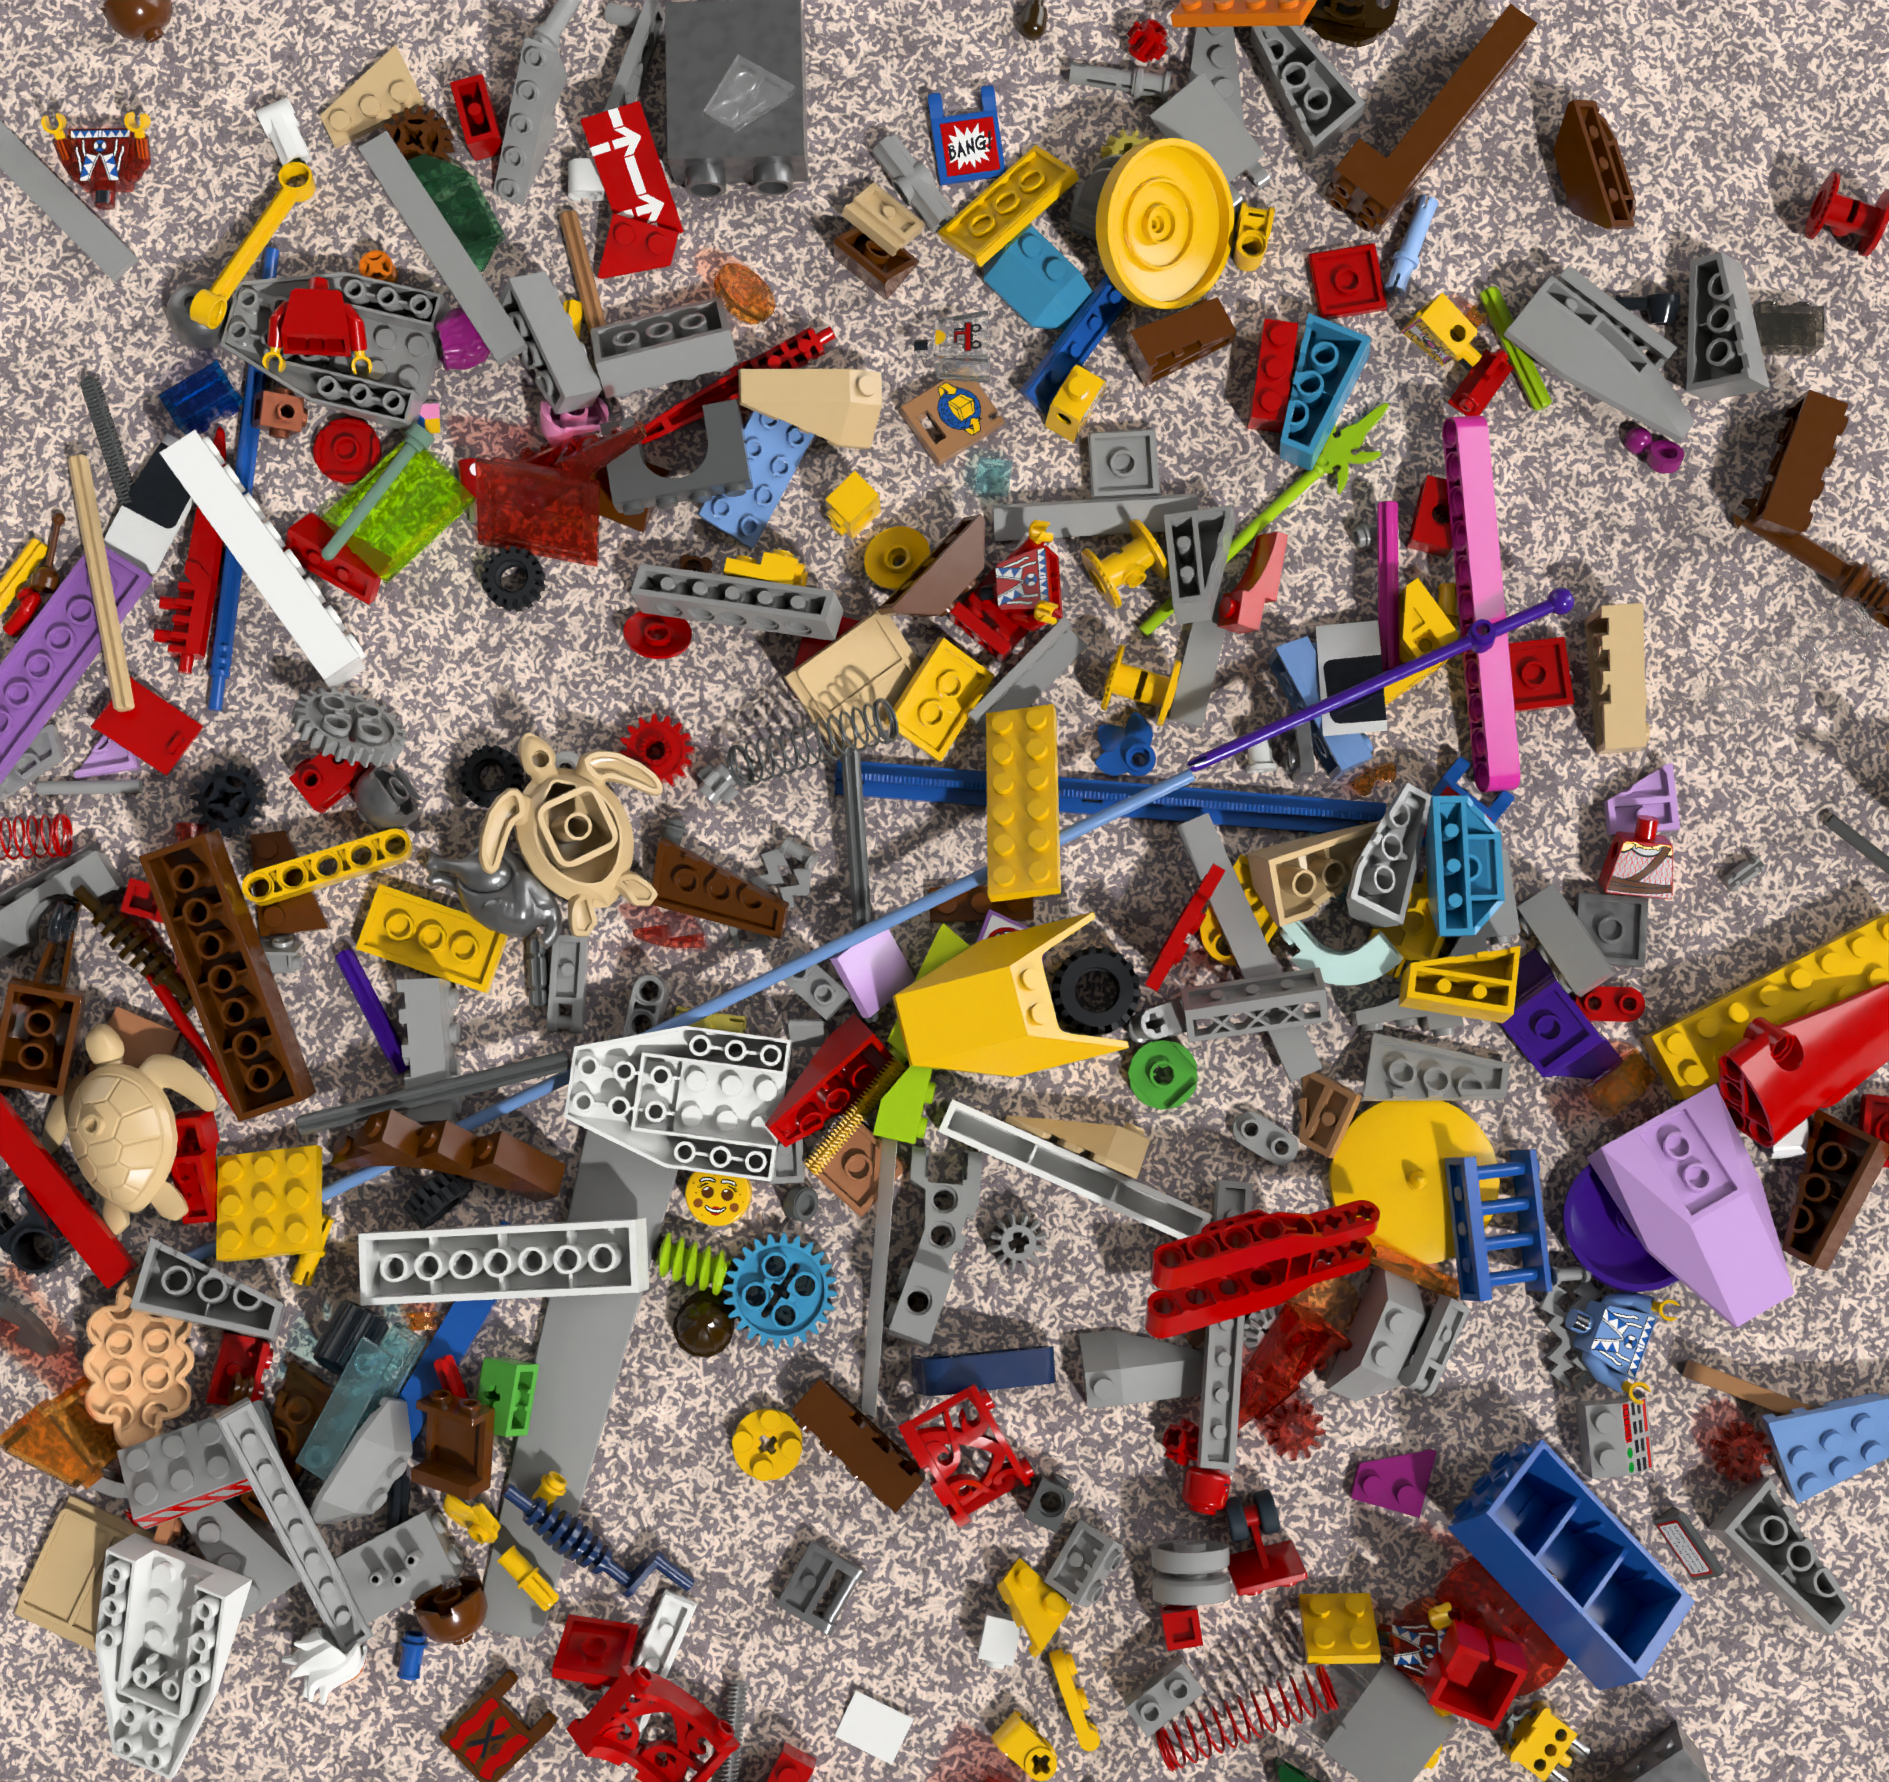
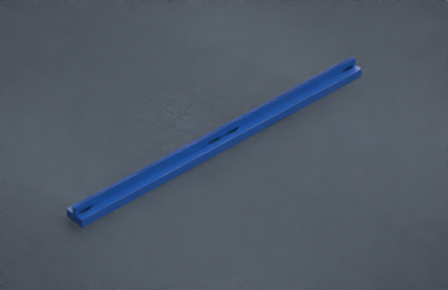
M837 759L834 794L844 796L842 763ZM861 761L862 781H864V784H862L863 797L987 807V771ZM1058 777L1059 813L1093 815L1153 785ZM1181 787L1119 818L1185 823L1209 813L1213 825L1323 834L1363 825L1362 823H1357V821H1381L1386 813V803ZM1082 799L1102 800L1103 803L1082 801Z

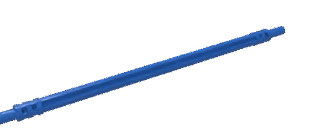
M271 247L265 249L262 279L276 278L279 258L278 249ZM248 364L235 474L246 490L241 494L245 495L249 492L252 496L260 429L251 428L254 398L256 393L265 391L267 375ZM226 545L208 675L212 677L208 710L222 712L226 679L230 678L243 570Z

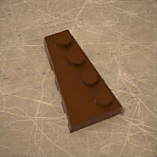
M290 1361L286 1371L288 1376L283 1390H279L275 1401L277 1406L271 1421L282 1462L294 1485H296L350 1399L296 1361ZM251 1490L243 1493L239 1502L264 1521L270 1522L254 1491Z

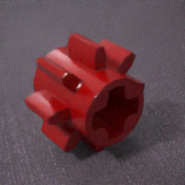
M1147 19V21H1143L1141 24L1136 21L1127 33L1130 37L1128 39V43H1130L1128 45L1129 52L1134 58L1143 63H1147L1149 60L1152 61L1154 58L1159 61L1168 49V46L1165 44L1168 41L1166 39L1167 31L1160 23L1153 19Z
M1184 1418L1181 1419L1180 1426L1170 1424L1162 1439L1163 1445L1167 1449L1164 1455L1184 1467H1187L1189 1460L1197 1461L1199 1427Z

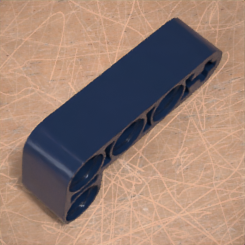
M1053 1346L1021 1347L954 1355L933 1354V1356L929 1357L911 1356L913 1392L924 1396L957 1394L972 1384H975L979 1391L983 1388H986L988 1391L1056 1382Z

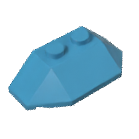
M1030 224L984 264V282L1031 328L1065 330L1093 292L1081 272Z
M1468 795L1432 796L1425 834L1429 910L1438 937L1475 936L1505 902L1501 831L1474 805V802Z

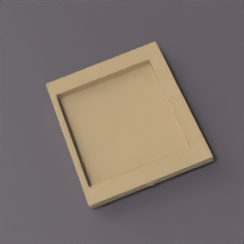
M875 610L836 638L835 641H832L785 675L784 679L810 716L811 721L815 724L816 720L821 718L827 723L829 714H833L839 720V714L842 710L851 716L852 708L858 707L863 713L865 703H870L873 706L874 701L879 698H884L893 708L921 663L890 615H880ZM879 703V717L885 731L889 727L883 723L888 715L883 704ZM867 706L866 714L869 725L874 734L878 736L872 710ZM854 710L855 724L860 735L866 741L862 717L857 710ZM842 714L843 728L849 741L854 745L851 723L848 717ZM830 718L831 732L836 743L842 749V738L838 724L834 718ZM819 721L818 730L830 746L827 730L824 724ZM869 732V741H868V743L871 742V741L874 739V737L870 734V732ZM857 736L856 747L862 748L864 744ZM845 740V748L850 747V745ZM833 744V752L838 756L841 752Z
M70 1495L64 1509L60 1511L27 1580L14 1614L60 1635L62 1638H66L96 1652L95 1642L106 1549L134 1533L152 1540L155 1533L144 1530L140 1526H134L120 1515H114Z

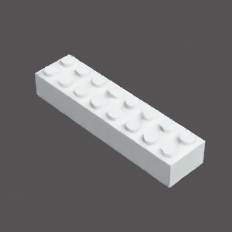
M193 430L159 452L330 689L331 687L337 689L365 670L366 667L362 659L366 655L362 651L363 649L351 633L346 636L343 635L342 632L346 630V627L331 605L326 608L322 606L326 600L311 577L305 580L302 578L306 572L290 549L283 552L282 548L286 545L269 520L264 524L262 523L266 517L250 493L241 494L246 490L229 464L222 468V465L226 462L208 436L201 439L196 430Z
M646 1218L391 1230L358 1234L361 1306L639 1293L649 1289Z

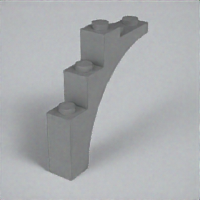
M1502 851L1505 902L1475 936H1455L1443 958L1488 951L1486 939H1489L1490 945L1511 943L1510 936L1520 934L1508 851ZM1399 997L1376 1007L1350 1013L1352 1027L1362 1026V1032L1382 1030L1384 1022L1396 1021L1397 1028L1418 1025L1417 1018H1421L1423 1031L1433 1030V1037L1454 1034V1027L1464 1026L1463 1017L1399 1007Z

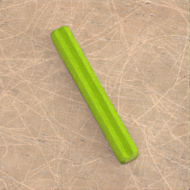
M1488 287L1479 294V298L1505 352L1509 356L1508 359L1534 411L1543 410L1552 403L1548 391L1531 356L1514 346L1512 341L1503 335L1514 320L1498 287Z

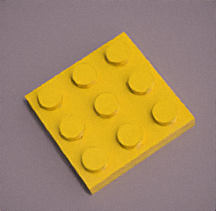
M311 1145L218 1156L216 1261L223 1263L322 1252V1147Z

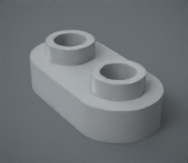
M1242 1113L1236 1117L1232 1124L1234 1139L1240 1145L1272 1164H1289L1298 1153V1143L1291 1133L1257 1113ZM1248 1123H1253L1257 1128L1255 1135L1251 1137L1246 1135L1244 1131ZM1278 1141H1283L1287 1146L1284 1154L1280 1155L1275 1151V1144Z

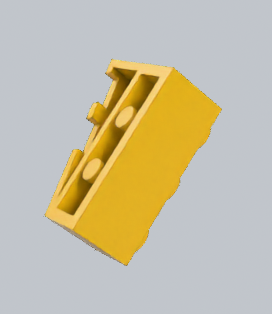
M1521 946L1410 963L1402 972L1398 1006L1504 1023L1514 1015Z

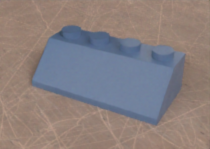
M1308 636L1276 647L1267 662L1293 710H1301L1321 701L1317 643H1311ZM1322 716L1310 721L1312 745L1331 781L1367 763L1373 758L1371 754L1373 746L1365 733L1323 736Z

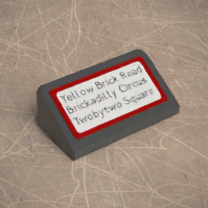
M1671 1507L1654 1519L1653 1523L1692 1580L1717 1577L1724 1573V1569L1685 1512Z

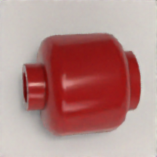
M1197 1465L1189 1466L1185 1473L1182 1499L1188 1503L1189 1510L1215 1515L1216 1510L1224 1509L1227 1503L1231 1478L1221 1469L1200 1468Z

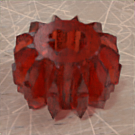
M1293 1399L1292 1410H1289L1288 1405L1284 1401L1279 1402V1407L1283 1413L1280 1416L1273 1410H1270L1268 1413L1276 1421V1424L1267 1423L1264 1425L1266 1431L1276 1433L1267 1439V1443L1270 1446L1279 1444L1276 1454L1280 1457L1285 1455L1289 1449V1458L1292 1461L1297 1460L1299 1450H1301L1306 1459L1310 1458L1311 1452L1308 1449L1310 1444L1318 1450L1322 1447L1314 1437L1326 1435L1325 1429L1314 1427L1323 1421L1322 1415L1314 1414L1311 1416L1314 1406L1310 1403H1307L1301 1410L1299 1399ZM1297 1421H1300L1299 1427L1303 1431L1299 1437L1294 1434L1293 1438H1289L1291 1432L1287 1429L1291 1423L1297 1425Z
M1732 1421L1729 1425V1431L1723 1427L1717 1428L1718 1434L1722 1439L1719 1441L1711 1438L1709 1443L1718 1447V1451L1708 1454L1711 1460L1718 1461L1714 1468L1715 1471L1720 1474L1726 1473V1479L1731 1482H1735L1740 1478L1741 1482L1746 1484L1751 1482L1752 1474L1758 1478L1764 1477L1760 1466L1761 1464L1765 1466L1772 1465L1769 1459L1764 1458V1454L1773 1450L1770 1445L1762 1444L1766 1434L1762 1431L1755 1432L1754 1425L1747 1422L1741 1427L1738 1422ZM1739 1446L1744 1447L1742 1450L1743 1459L1737 1458L1739 1456V1451L1737 1450Z

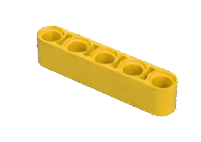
M389 829L253 871L243 879L242 892L255 905H270L401 864L412 855L413 845L408 834L403 830ZM394 838L403 839L406 843L403 852L395 855L390 854L387 851V845L390 840ZM365 848L372 852L371 860L367 864L358 865L354 863V854L359 849ZM327 859H333L338 864L336 872L329 876L322 875L319 869L321 863ZM292 870H301L304 876L302 882L297 886H288L286 884L287 874ZM259 880L267 881L269 883V890L266 895L254 897L251 891L253 884Z

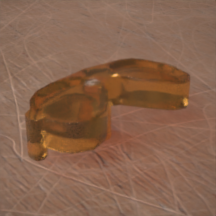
M1391 761L1384 762L1374 769L1366 767V773L1357 776L1353 782H1350V786L1360 795L1367 796L1370 794L1377 779L1388 783L1393 782L1396 778L1397 767Z

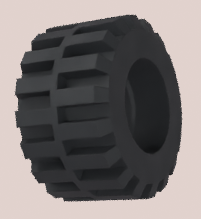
M1096 946L1074 952L1062 962L1053 979L1051 995L1055 1005L1054 1009L1057 1015H1060L1063 1022L1067 1026L1072 1027L1076 1032L1091 1036L1111 1033L1127 1023L1138 1007V1000L1141 994L1138 974H1135L1134 966L1131 962H1127L1123 958L1124 955L1111 951V948H1096ZM1090 971H1101L1112 978L1116 986V997L1108 1009L1092 1012L1084 1009L1078 1003L1075 996V986L1083 974Z

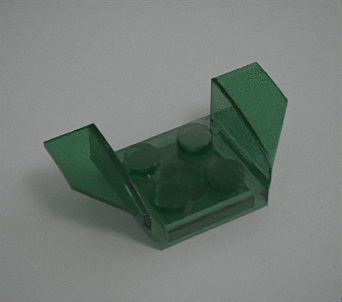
M426 154L408 160V164L479 272L485 271L497 244L504 241L506 236L475 176L470 175L467 170Z

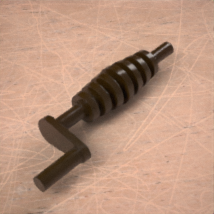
M83 884L72 893L93 914L94 919L91 921L95 928L102 924L105 926L100 932L104 939L112 934L115 935L109 943L112 950H116L122 944L125 945L117 955L122 961L134 954L135 957L128 964L132 969L135 970L144 964L146 967L140 972V975L147 978L153 973L156 977L151 983L156 987L161 984L165 985L185 1004L181 1009L185 1015L195 1008L188 987L176 976L175 971L178 967L175 963L172 962L167 967L163 964L169 958L165 951L157 957L154 955L159 949L160 944L154 940L149 945H144L152 935L147 929L135 936L134 933L141 925L133 921L125 926L124 923L130 916L125 912L115 916L114 913L118 907L113 903L108 906L104 905Z

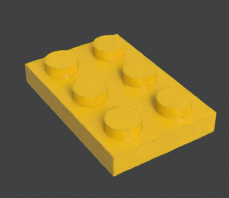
M938 637L893 707L898 721V734L934 760L941 762L968 720V713L978 704L995 675L948 640ZM887 717L883 724L890 728L889 719Z

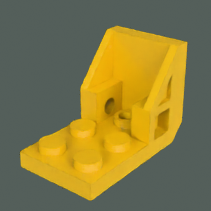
M1419 578L1406 585L1399 594L1400 665L1451 643L1459 637L1457 630ZM1449 659L1384 687L1385 706L1441 668Z

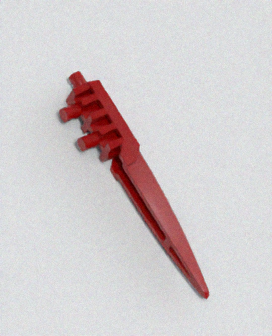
M810 326L762 354L730 368V374L698 391L640 428L642 445L703 417L702 405L739 398L738 371L740 369H799L825 354L823 345L836 338L833 330L828 326L815 333L814 329Z
M218 427L213 444L226 462L225 431L223 428ZM198 506L188 558L184 569V574L191 583L179 581V598L161 595L159 608L176 611V615L173 614L172 618L174 628L173 631L156 628L153 636L154 642L171 644L168 645L167 652L172 657L180 658L177 672L186 675L192 674L194 660H204L223 544L222 539Z

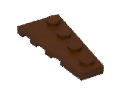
M664 837L658 841L652 886L658 895L651 905L769 937L782 938L785 932L789 909L788 902Z

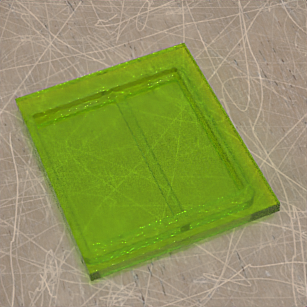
M403 441L321 517L335 533L405 443ZM422 450L420 454L415 453L346 544L353 553H356L387 584L476 499L443 465H440L427 451Z

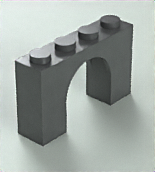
M737 400L702 405L708 437L707 454L699 468L681 478H664L647 468L640 428L634 418L600 424L612 502L618 513L623 512L624 515H637L644 512V508L657 506L659 509H670L678 506V502L691 500L693 503H704L710 501L712 496L725 494L727 497H737L744 495L746 490L754 489L741 411Z

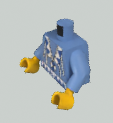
M1622 1291L1606 1295L1601 1302L1591 1300L1585 1312L1575 1308L1571 1309L1566 1316L1565 1325L1568 1329L1577 1332L1574 1347L1582 1352V1361L1593 1378L1619 1393L1622 1391L1628 1393L1630 1401L1634 1404H1644L1643 1401L1633 1396L1632 1391L1636 1387H1641L1645 1391L1651 1392L1649 1386L1643 1382L1632 1384L1628 1382V1378L1635 1380L1658 1318L1652 1315L1653 1311L1660 1313L1664 1320L1674 1321L1677 1318L1666 1316L1663 1313V1307L1668 1303L1680 1306L1679 1303L1673 1299L1659 1302L1653 1296Z

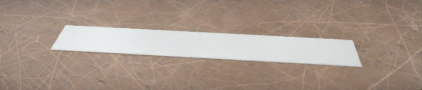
M882 1137L862 1394V1412L876 1418L897 1152V1140Z

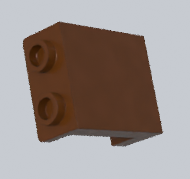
M445 1389L433 1390L430 1394L417 1400L416 1409L427 1412L425 1461L411 1468V1481L468 1501L489 1489L491 1486L495 1408L483 1405L477 1399H464L452 1395L449 1390Z

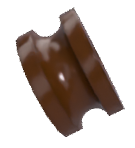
M234 1373L228 1391L227 1401L229 1405H233L235 1402H239L246 1397L251 1400L254 1388V1375L249 1374L246 1378H243L240 1373Z

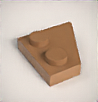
M1315 1071L1302 1077L1303 1098H1299V1112L1302 1116V1121L1299 1125L1300 1143L1327 1158H1334L1363 1095Z

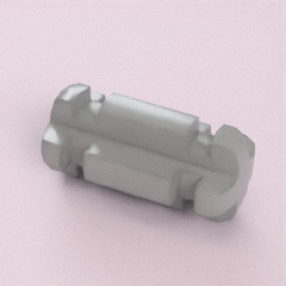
M1753 855L1749 857V861H1743L1729 871L1730 875L1727 874L1722 877V882L1729 891H1737L1739 889L1738 886H1744L1755 878L1758 873L1765 870V865L1758 856Z

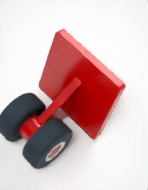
M1268 1489L1253 1493L1254 1504L1242 1506L1240 1499L1233 1497L1227 1499L1223 1509L1231 1540L1233 1542L1247 1540L1249 1538V1528L1254 1547L1251 1550L1229 1555L1230 1565L1226 1568L1238 1596H1254L1262 1593L1263 1590L1279 1586H1294L1299 1581L1308 1578L1306 1569L1292 1540L1267 1546L1263 1545L1258 1525H1260L1265 1535L1280 1531L1277 1508L1272 1493Z

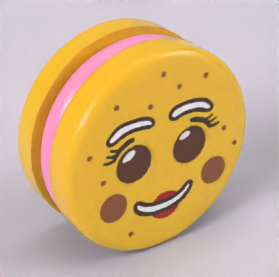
M694 1171L686 1184L685 1199L690 1212L700 1222L711 1226H724L735 1222L745 1214L751 1203L752 1186L748 1178Z

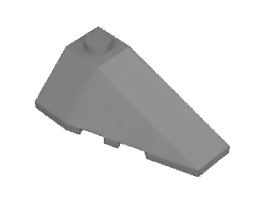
M1403 783L1354 865L1346 897L1350 917L1374 929L1403 925L1428 820L1432 797L1430 794L1409 783Z

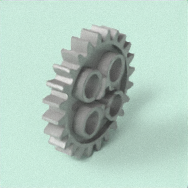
M318 687L317 693L309 689L306 695L300 694L299 700H296L291 714L293 715L291 723L295 724L293 730L301 733L300 740L311 741L310 748H321L323 756L335 755L336 762L341 761L342 758L347 759L350 766H353L355 761L360 762L365 768L368 767L369 762L377 767H380L382 762L389 765L392 759H398L406 741V731L402 730V722L395 721L396 714L386 713V706L377 707L374 705L375 699L364 700L362 693H358L356 696L351 695L348 689H345L343 693H339L334 687H331L329 692Z

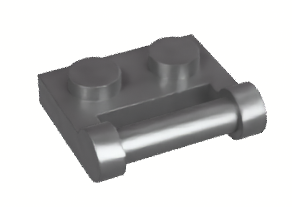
M1310 721L1280 734L1284 740L1288 741V753L1284 754V769L1286 774H1291L1292 782L1306 781L1315 772Z
M812 1539L776 1605L831 1636L837 1627L835 1622L857 1582L863 1581L867 1570ZM838 1569L846 1575L824 1614L820 1615L814 1609Z

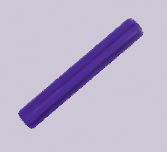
M345 949L335 956V960L393 1072L396 1075L410 1070V1066H405L402 1043L355 952L352 949Z

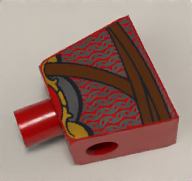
M1638 815L1635 833L1616 832L1599 876V885L1605 893L1672 900L1673 845L1665 836L1656 835L1659 823L1658 818Z

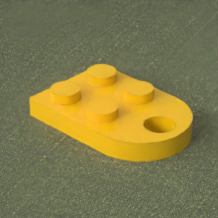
M1240 854L1232 867L1268 945L1278 926H1276L1253 888L1248 858ZM1209 905L1205 911L1207 915L1199 928L1201 944L1206 953L1215 961L1228 966H1237L1232 954L1224 956L1216 949L1218 938L1224 935Z

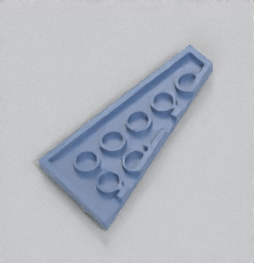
M1875 1392L1825 1402L1822 1408L1806 1410L1804 1407L1791 1409V1414L1778 1417L1773 1413L1761 1415L1788 1492L1797 1504L1889 1458V1394L1880 1396Z

